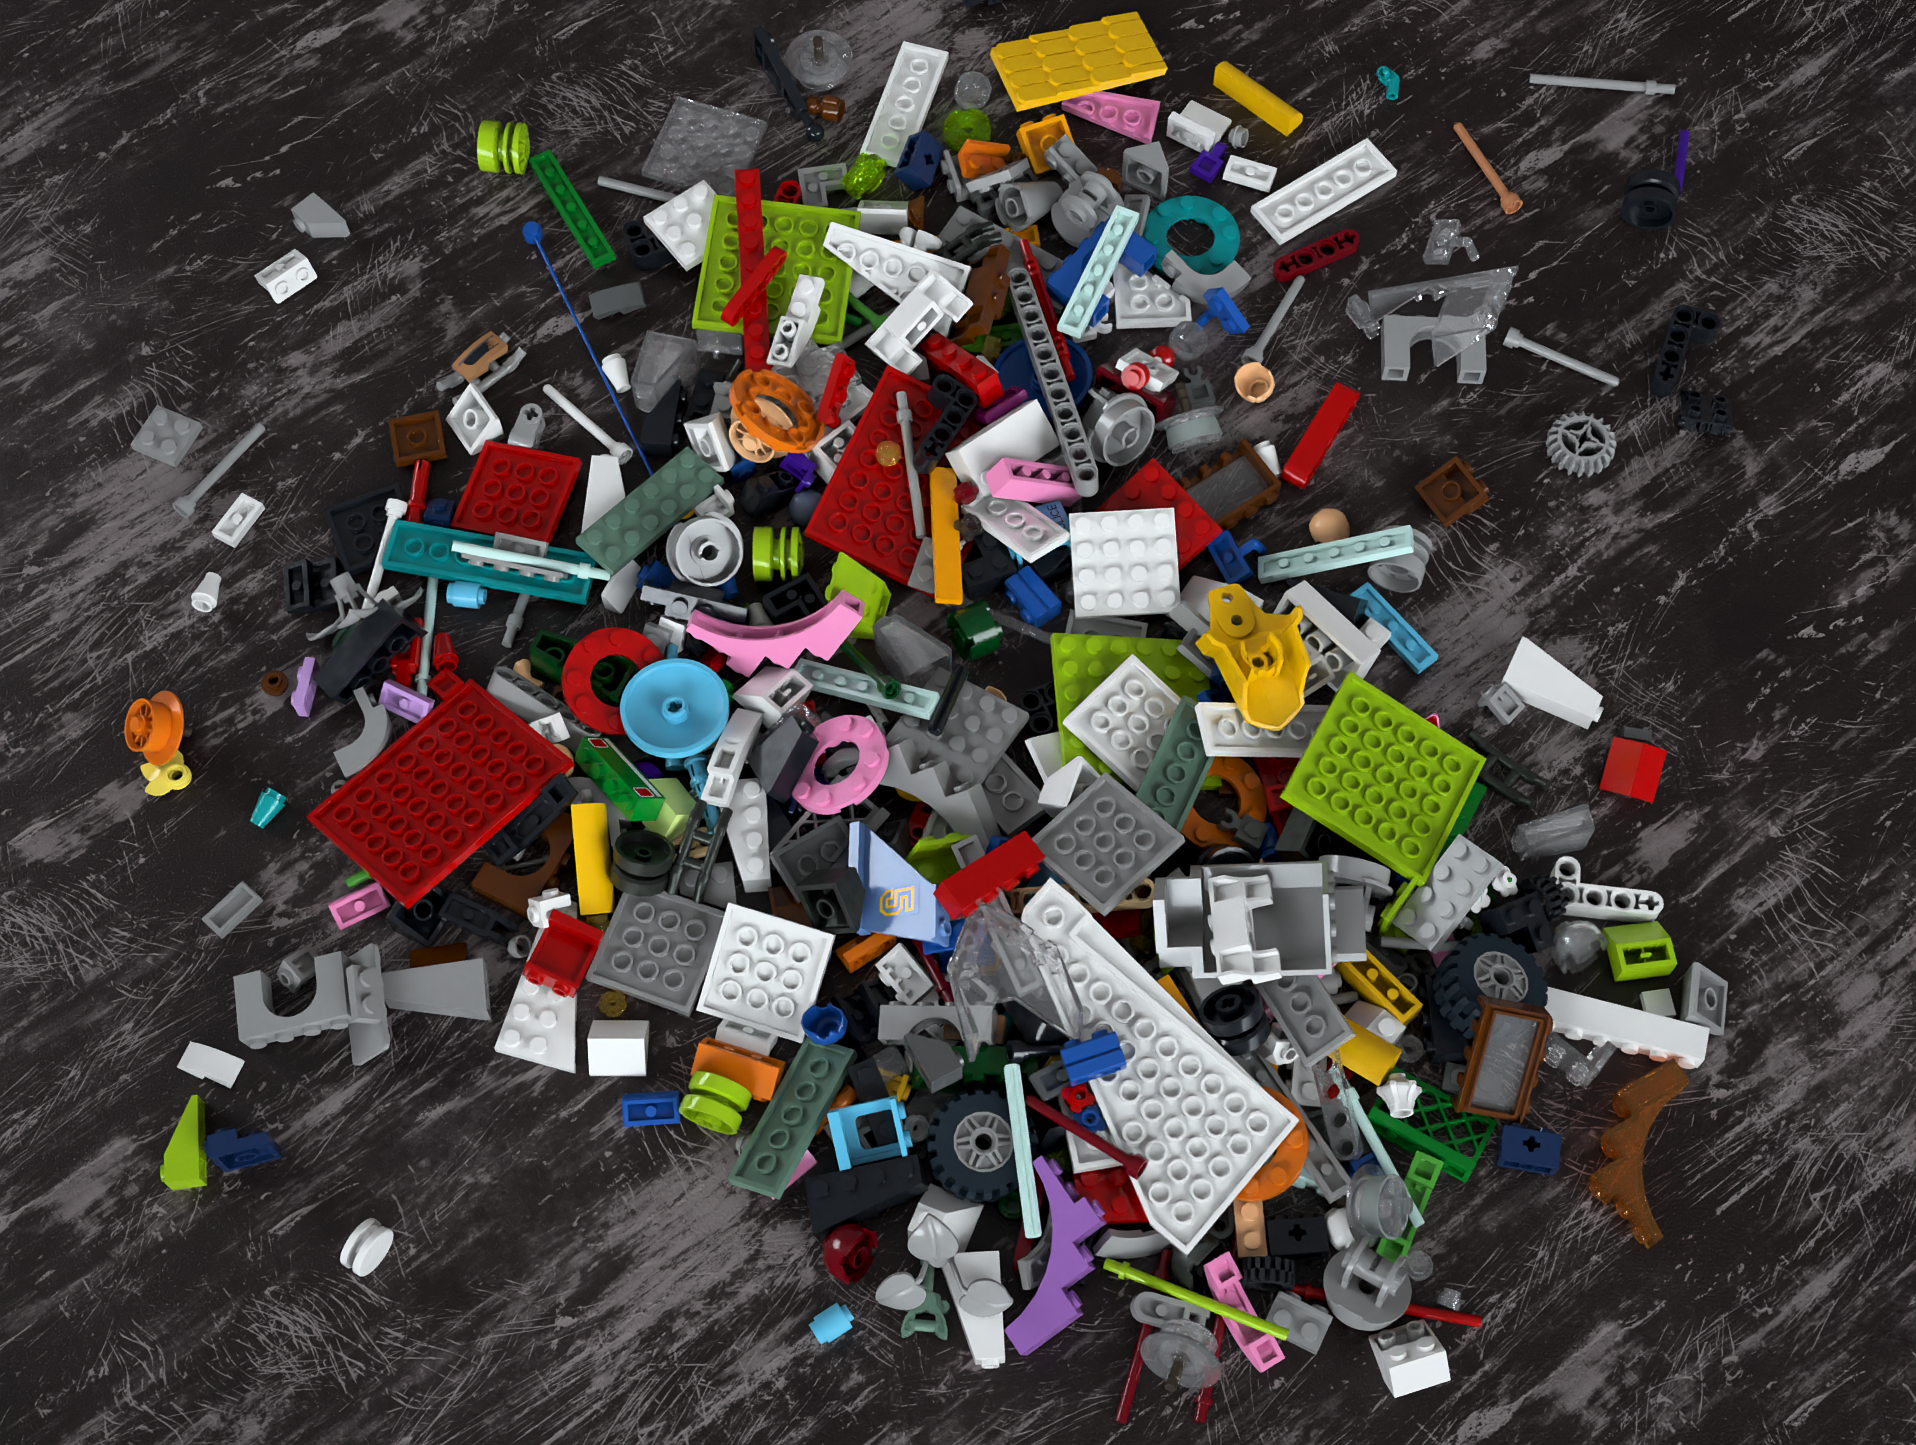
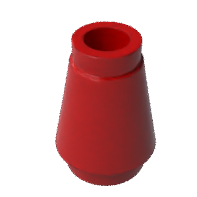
M439 633L434 637L433 665L439 672L445 667L453 672L457 669L459 657L450 639V635L448 633Z

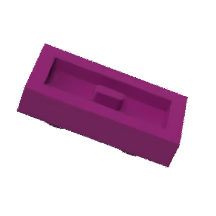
M1014 385L1003 391L1004 395L985 409L980 406L973 411L976 421L989 425L1029 398L1025 389Z

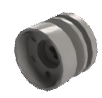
M1399 525L1387 526V527L1381 529V531H1383V530H1388V529H1392V528H1397V527H1402V526H1399ZM1412 528L1414 552L1370 561L1367 571L1369 578L1382 588L1395 592L1406 593L1419 589L1425 574V566L1433 547L1431 540L1422 532Z

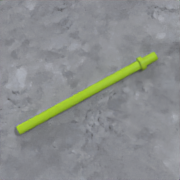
M1106 1258L1103 1269L1118 1274L1120 1279H1131L1281 1340H1287L1290 1331L1287 1328L1130 1267V1263L1126 1261L1120 1263Z

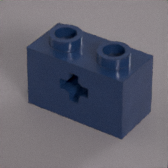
M926 130L908 136L894 175L912 191L927 188L934 180L933 176L937 166L940 164L944 147Z
M1519 1123L1504 1125L1499 1132L1496 1166L1553 1176L1559 1169L1562 1135L1554 1134L1553 1130L1547 1128H1538L1537 1130L1525 1129V1126ZM1526 1143L1530 1144V1149L1533 1150L1532 1152L1528 1151V1146L1525 1145Z

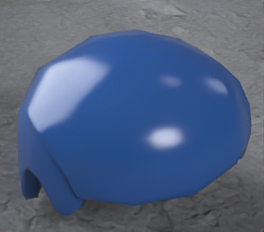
M830 1003L824 1008L817 1007L816 1005L810 1006L803 1014L801 1020L802 1028L807 1037L818 1045H829L840 1040L846 1032L848 1023L843 1010Z

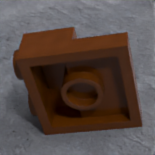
M1457 456L1415 486L1416 491L1445 528L1466 513L1470 515L1490 500L1487 495L1490 490L1481 479L1476 481L1471 475L1475 471L1466 460L1461 462Z

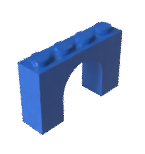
M1110 217L1105 222L1101 221L1095 228L1094 233L1080 243L1078 250L1073 255L1070 254L1066 257L1062 267L1058 271H1053L1047 278L1046 283L1049 296L1066 308ZM1133 231L1118 262L1141 278L1156 262L1157 248ZM1102 294L1088 323L1092 328L1109 312L1110 298Z

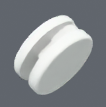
M374 1218L363 1221L346 1241L340 1255L341 1264L346 1268H352L353 1272L358 1276L368 1275L380 1264L387 1254L393 1241V1231L381 1226V1223Z

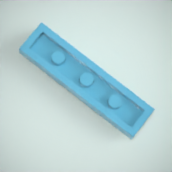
M1369 582L1350 594L1351 596L1368 600L1363 618L1367 622L1371 617L1392 632L1391 637L1387 641L1388 645L1417 675L1437 661L1439 655Z

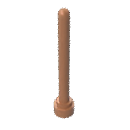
M1460 122L1455 123V132L1500 195L1502 209L1506 214L1518 211L1523 204L1520 197L1516 193L1508 191L1463 124Z

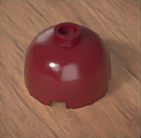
M853 1223L843 1224L828 1233L823 1241V1263L828 1272L845 1284H849L848 1281L854 1283L859 1281L866 1274L874 1260L870 1253L872 1247L877 1249L878 1246L876 1233L865 1226Z

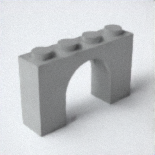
M1399 314L1384 315L1381 326V380L1407 381L1410 370L1411 346L1421 340L1433 339L1445 343L1453 350L1456 356L1457 383H1483L1487 371L1485 319H1476L1474 317L1451 318L1449 316L1426 317L1424 315L1401 316Z
M342 951L314 957L317 982L315 997L303 1012L291 1017L276 1015L273 1007L271 978L261 970L233 976L239 1040L252 1049H260L266 1047L267 1043L275 1041L289 1042L296 1036H315L320 1034L322 1030L330 1028L335 1030L348 1027V1024L355 1023L352 1022L346 975V968L351 966V959Z

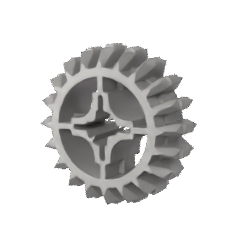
M1572 411L1569 417L1563 414L1560 420H1556L1547 434V455L1552 456V464L1559 463V470L1566 468L1568 475L1576 472L1578 478L1582 476L1583 472L1588 477L1593 472L1599 474L1603 468L1609 466L1617 446L1616 441H1614L1615 433L1610 432V424L1603 425V418L1599 420L1594 419V413L1590 416H1585L1584 411H1582L1577 416ZM1583 439V440H1584V441H1583V444H1582L1581 448L1579 449V448H1578V447H1579V444H1580L1581 440Z

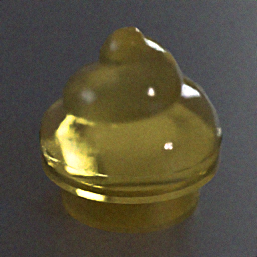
M882 441L875 450V456L880 464L892 466L900 460L901 449L893 441Z
M608 914L586 917L588 925L604 931V934L610 926L611 920L608 919Z

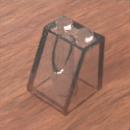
M652 331L646 332L630 381L636 408L644 412H651L677 379H682L684 389L700 372L701 365L696 340Z
M897 613L890 617H882L873 625L875 650L891 675L900 683L923 689L939 666L952 673V650L950 647Z

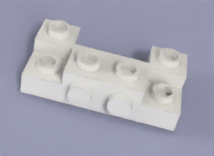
M931 269L868 339L865 345L889 366L910 375L923 361L912 351L944 314L957 323L971 308L973 303L942 275Z
M1268 874L1256 877L1221 875L1209 878L1211 914L1208 915V924L1214 939L1210 940V946L1216 958L1217 977L1222 985L1248 979L1257 984L1282 978L1278 950L1276 948L1256 950L1252 909L1274 904L1271 879Z

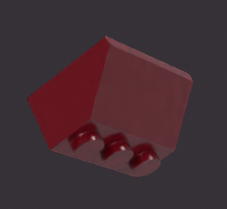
M1112 361L1100 365L1097 368L1096 389L1101 390L1102 387H1106L1118 395L1130 392L1142 397L1147 404V408L1154 415V431L1159 433L1175 412L1176 398L1167 390H1161L1160 392L1151 391L1144 386L1139 390H1130L1122 382L1121 370L1115 368L1117 363Z

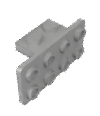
M373 943L368 944L350 956L351 966L346 968L352 1022H355L348 1024L352 1062L357 1066L363 1065L387 1050L390 1046L387 1008L385 1006L383 990L384 982L380 965L381 957L378 945Z

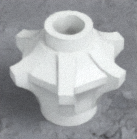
M1404 1073L1389 1075L1387 1083L1376 1088V1093L1386 1102L1387 1107L1390 1109V1115L1394 1118H1405L1413 1115L1415 1100L1422 1092V1088L1417 1086L1416 1081L1408 1080Z

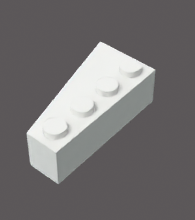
M758 778L738 779L729 806L733 814L726 830L727 837L745 893L768 891V887H772L769 858L767 794ZM719 807L720 814L722 812L723 807Z

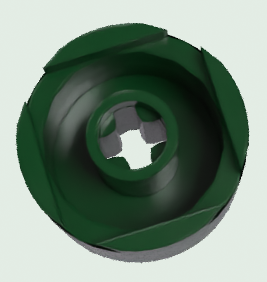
M982 600L972 603L947 615V629L952 627L954 635L950 637L951 641L963 660L968 659V662H972L1000 648L999 636L1003 635L1002 627L998 621H993L986 601Z

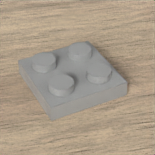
M156 405L130 445L137 452L177 468L203 427L198 421Z

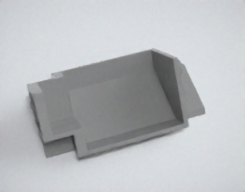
M1327 861L1193 865L1190 867L1189 877L1155 878L1153 913L1156 953H1159V967H1192L1193 979L1218 978L1216 958L1210 946V940L1214 939L1208 924V915L1211 914L1208 879L1221 875L1256 877L1268 874L1270 877L1274 904L1252 909L1256 950L1271 948L1278 950L1282 976L1332 974V964L1367 961L1363 886L1334 887V870L1328 871Z

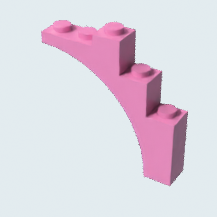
M842 589L832 601L815 613L790 623L774 626L733 624L718 620L695 609L689 616L686 631L694 638L703 640L713 646L718 652L727 654L726 665L731 667L733 671L749 678L765 656L774 664L781 665L786 669L790 668L805 648L813 655L828 661L862 619L865 603Z

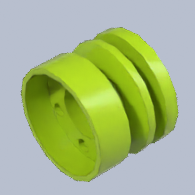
M483 120L479 127L477 140V158L480 170L482 172L498 173L503 164L507 174L515 171L516 174L523 175L526 172L530 155L527 125L519 122L515 126L513 122H508L505 130H503L500 121Z
M754 527V581L772 582L775 570H780L782 582H787L788 570H791L792 580L800 577L804 567V542L801 537L800 527H792L791 539H788L786 527H782L779 539H775L772 527Z

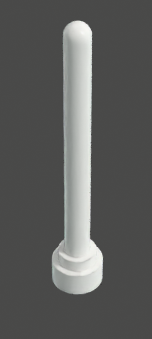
M546 384L543 387L544 393L610 450L611 456L618 457L619 465H623L630 460L633 450L626 443L614 441L550 384Z
M389 498L385 507L388 519L367 588V593L373 599L377 595L383 575L382 560L395 520H401L407 511L408 504L398 499ZM366 598L364 599L362 609L369 608L367 605L369 601Z

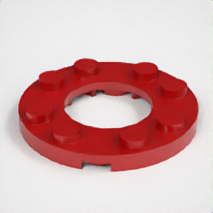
M604 628L588 634L573 647L563 666L561 676L562 691L570 711L582 724L602 734L625 735L626 732L620 716V707L604 704L595 696L591 688L590 676L593 667L600 659L610 655H620L630 659L637 665L639 671L652 663L665 659L657 646L644 635L626 628Z

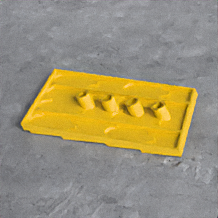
M1138 12L1102 17L1100 21L1072 25L1069 29L1029 35L1028 39L999 43L996 47H992L990 52L991 59L1017 112L1165 75L1168 68L1157 47H1155L1156 45L1140 19Z

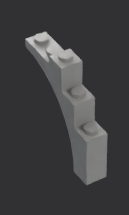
M900 737L886 742L887 750L889 751V762L886 772L879 783L880 785L895 787L918 797L936 810L955 832H960L961 835L970 834V836L976 834L985 852L992 835L1002 836L981 783L970 786L969 782H965L956 786L946 760L936 764L934 759L921 763L912 738L901 741ZM857 764L846 768L847 774L842 777L844 779L849 777Z

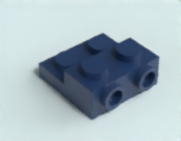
M224 1127L216 1130L215 1134L207 1135V1140L203 1142L207 1158L210 1157L214 1165H218L225 1173L282 1158L280 1146L266 1131H251L246 1134V1137H243L236 1128Z

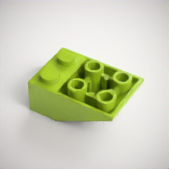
M839 552L837 562H834L832 566V579L830 585L826 587L825 598L829 603L843 589L865 603L863 617L848 636L879 640L891 593L882 579L845 553Z

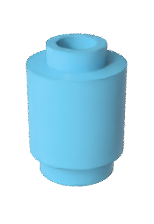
M455 581V583H449L446 593L447 603L453 604L454 607L480 609L481 605L486 603L487 589L483 588L480 583Z
M836 1302L815 1316L814 1321L809 1326L822 1345L826 1341L832 1342L853 1328L850 1322L854 1320V1317L845 1304L840 1307Z

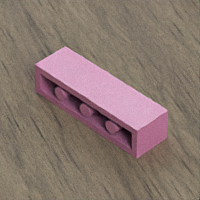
M1003 457L985 474L992 497L1043 504L1060 500L1062 506L1071 507L1082 497L1075 489L1067 466Z

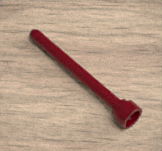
M1033 1095L1025 1097L1024 1101L1027 1106L1123 1164V1168L1129 1176L1137 1180L1144 1173L1149 1159L1139 1153L1135 1155L1124 1152Z

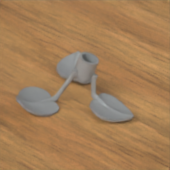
M345 572L329 581L337 594L334 597L338 603L339 618L319 633H306L309 641L320 639L338 629L353 625L361 618L368 617L379 609L378 606L367 609H359L354 601L355 598L359 597L357 591L373 606L377 602L362 589L359 583L355 584L349 572ZM421 586L413 597L395 606L404 610L416 602L423 592ZM342 599L344 603L350 602L353 608L349 609L347 617L345 616Z
M931 1213L925 1216L908 1238V1250L910 1253L923 1260L919 1276L914 1279L908 1272L894 1273L881 1282L875 1294L876 1301L882 1305L898 1310L917 1308L926 1298V1289L920 1283L924 1279L928 1265L931 1264L933 1267L940 1268L948 1262L958 1287L964 1294L959 1300V1305L968 1314L977 1317L994 1316L1005 1311L1013 1303V1298L1009 1295L1006 1288L993 1279L981 1278L972 1281L968 1288L964 1286L954 1261V1255L958 1251V1240L949 1227Z

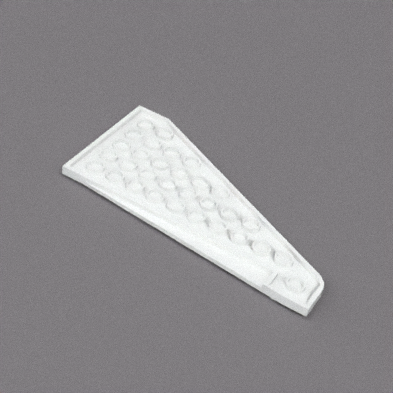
M1050 878L1023 909L1021 922L1024 935L1069 1039H1080L1081 1042L1092 1039L1091 1035L1100 1030L1107 1029L1109 1033L1116 1032L1127 1068L1090 1080L1088 1083L1116 1147L1128 1154L1133 1153L1136 1155L1139 1153L1149 1159L1148 1165L1139 1179L1136 1180L1129 1176L1149 1224L1183 1254L1188 1256L1296 1126L1299 1119L1270 1096L1069 892Z

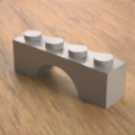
M890 1001L889 1005H880L878 1039L884 1045H904V1035L907 1033L918 1035L923 1029L931 1025L947 1024L959 1031L962 1040L967 1046H996L998 1013L993 1007H990V1004L984 1002H975L973 1006H962L958 1002H946L945 1006H934V1003L926 1001L917 1002V1005H906L902 1001Z

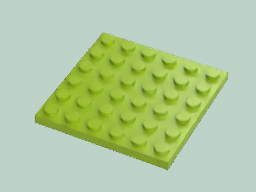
M714 194L692 319V329L744 335L743 317L733 327L721 320L723 309L741 287L736 197ZM761 200L764 255L766 256L773 246H778L788 253L784 265L766 287L769 338L775 337L781 316L786 317L799 274L823 278L825 281L818 304L821 311L809 340L813 343L842 346L853 268L825 248L823 244L831 222L859 230L861 211Z
M1052 633L1050 643L1062 767L1077 756H1082L1100 776L1106 772L1123 787H1130L1063 724V721L1132 654L1180 698L1186 695L1199 703L1196 696L1203 690L1210 689L1209 677L1176 649L1182 640ZM1206 776L1200 790L1218 791V788L1222 786L1221 778L1218 776Z
M1349 671L1340 684L1280 798L1411 881L1415 877L1418 879L1416 885L1421 887L1426 883L1486 758Z

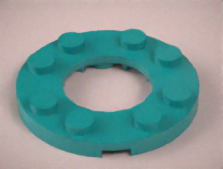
M1189 195L1171 198L1156 206L1147 216L1142 238L1157 248L1156 262L1152 267L1165 277L1166 273L1161 263L1165 255L1173 250L1166 238L1167 231L1180 220L1186 219L1188 221L1189 219H1194L1198 223H1205L1214 234L1213 246L1202 255L1190 257L1175 252L1193 271L1203 275L1217 274L1233 262L1238 252L1240 234L1235 219L1223 206L1210 199Z

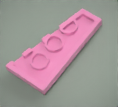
M1098 91L1063 100L1061 110L1148 144L1152 142L1160 109V101Z

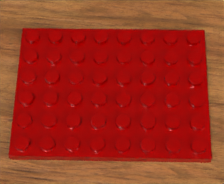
M887 365L803 535L838 553L843 552L853 560L908 586L907 583L924 538H916L901 426L897 423L896 416L898 411L896 393L905 391L907 395L908 409L911 410L913 419L911 430L915 455L943 412L933 406L927 399L930 385ZM972 412L947 451L986 427L987 424L976 421ZM944 454L936 467L952 468ZM918 472L927 537L932 539L929 474ZM957 477V486H958L959 484H961V482H960L959 478ZM962 503L958 504L960 541L979 527V525L961 513ZM973 538L964 544L960 551L961 564H964L973 545ZM908 586V587H910V588H912V589H915V590H917V591H919V592H921V593H923V594H925V595H927V596H929V597L935 599V594H934V593L929 594V593H927V592L921 591V590L916 589V588H914V587Z
M470 678L306 817L314 827L408 910L542 794L540 790L560 772L564 775L574 764L567 755Z

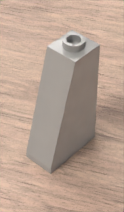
M483 958L382 973L384 998L389 1008L479 1020H492L488 970Z

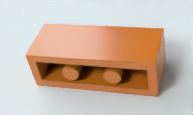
M705 1037L698 1044L690 1075H693L696 1071H705L723 1076L745 1087L751 1092L753 1099L765 1102L767 1100L771 1101L777 1091L786 1062Z

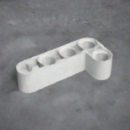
M1563 856L1559 858L1551 871L1550 878L1555 876L1557 878L1556 884H1563L1564 887L1561 888V891H1566L1567 897L1570 899L1568 905L1564 907L1567 909L1566 913L1562 915L1646 923L1654 922L1663 909L1662 897L1653 891L1580 883V864L1573 857ZM1560 869L1569 871L1571 876L1563 875ZM1587 898L1595 899L1598 905L1590 904ZM1615 901H1621L1626 908L1618 907Z

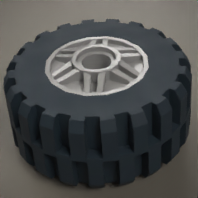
M1477 933L1462 939L1441 961V964L1436 969L1435 979L1433 980V989L1437 991L1434 997L1436 1004L1441 1006L1440 1012L1442 1016L1449 1019V1025L1454 1030L1459 1029L1463 1032L1462 1036L1467 1039L1475 1037L1471 1029L1472 1020L1480 1019L1483 1008L1477 1001L1478 995L1540 1007L1547 1005L1548 994L1546 992L1548 991L1547 981L1543 980L1544 972L1541 967L1536 965V958L1524 951V946L1520 943L1514 944L1512 939L1506 936L1499 938L1498 934L1487 933L1485 935L1484 933ZM1496 1013L1488 1042L1492 1046L1512 1043L1517 1038H1520L1536 1021Z
M974 1088L972 1092L967 1093L965 1090L958 1093L955 1098L947 1100L934 1116L925 1141V1149H927L926 1161L927 1165H930L932 1168L931 1174L935 1181L939 1180L942 1183L941 1188L947 1193L951 1191L956 1194L955 1198L960 1200L969 1199L972 1200L971 1203L980 1204L981 1201L991 1203L1012 1193L1019 1187L1007 1095L1004 1097L999 1094V1090L991 1089L988 1092L983 1091V1088ZM1032 1118L1027 1120L1033 1162L1037 1156L1036 1145L1038 1144V1137H1036L1037 1134H1033L1032 1124L1033 1127L1035 1125ZM975 1142H983L987 1150L979 1149Z

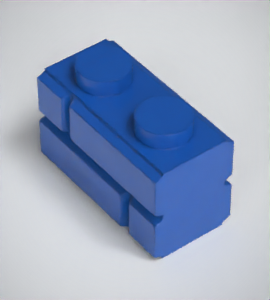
M1025 566L1017 574L1012 575L1004 582V598L1011 606L1015 604L1019 608L1020 616L1025 623H1032L1038 629L1046 624L1048 620L1060 614L1062 602L1030 566Z
M1107 1029L1093 1033L1090 1040L1081 1042L1080 1039H1073L1064 1043L1065 1048L1060 1049V1056L1071 1087L1127 1068V1063L1115 1031L1109 1033Z

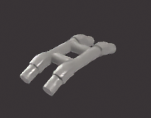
M504 331L499 336L505 343L511 339ZM519 347L501 366L495 360L489 363V369L492 373L482 381L477 377L469 383H474L482 394L506 374L514 371L527 353ZM456 371L447 376V378L438 381L436 385L440 391L461 384L465 378ZM462 394L452 398L454 405L457 403Z

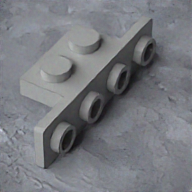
M496 532L493 548L546 558L549 542ZM461 554L462 558L468 559V564L483 567L484 562L494 564L493 569L509 572L510 567L519 569L518 574L534 577L535 573L543 574V580L559 583L560 578L568 579L569 573L471 554Z
M1182 601L1169 613V616L1187 631V634L1176 649L1210 678L1215 660L1212 657L1203 655L1195 645V642L1202 637V634L1209 630L1210 622L1186 601Z

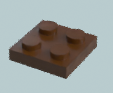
M439 410L388 420L397 468L413 465L416 460H420V463H422V460L429 462L447 458Z

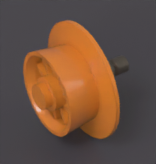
M160 691L151 700L140 698L131 705L125 720L124 734L126 743L132 751L143 752L149 763L159 766L166 764L173 758L179 748L182 736L190 737L192 728L184 726L183 708L179 698L171 691Z

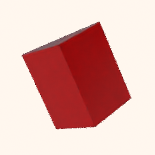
M1613 736L1599 789L1653 803L1667 750L1646 743Z

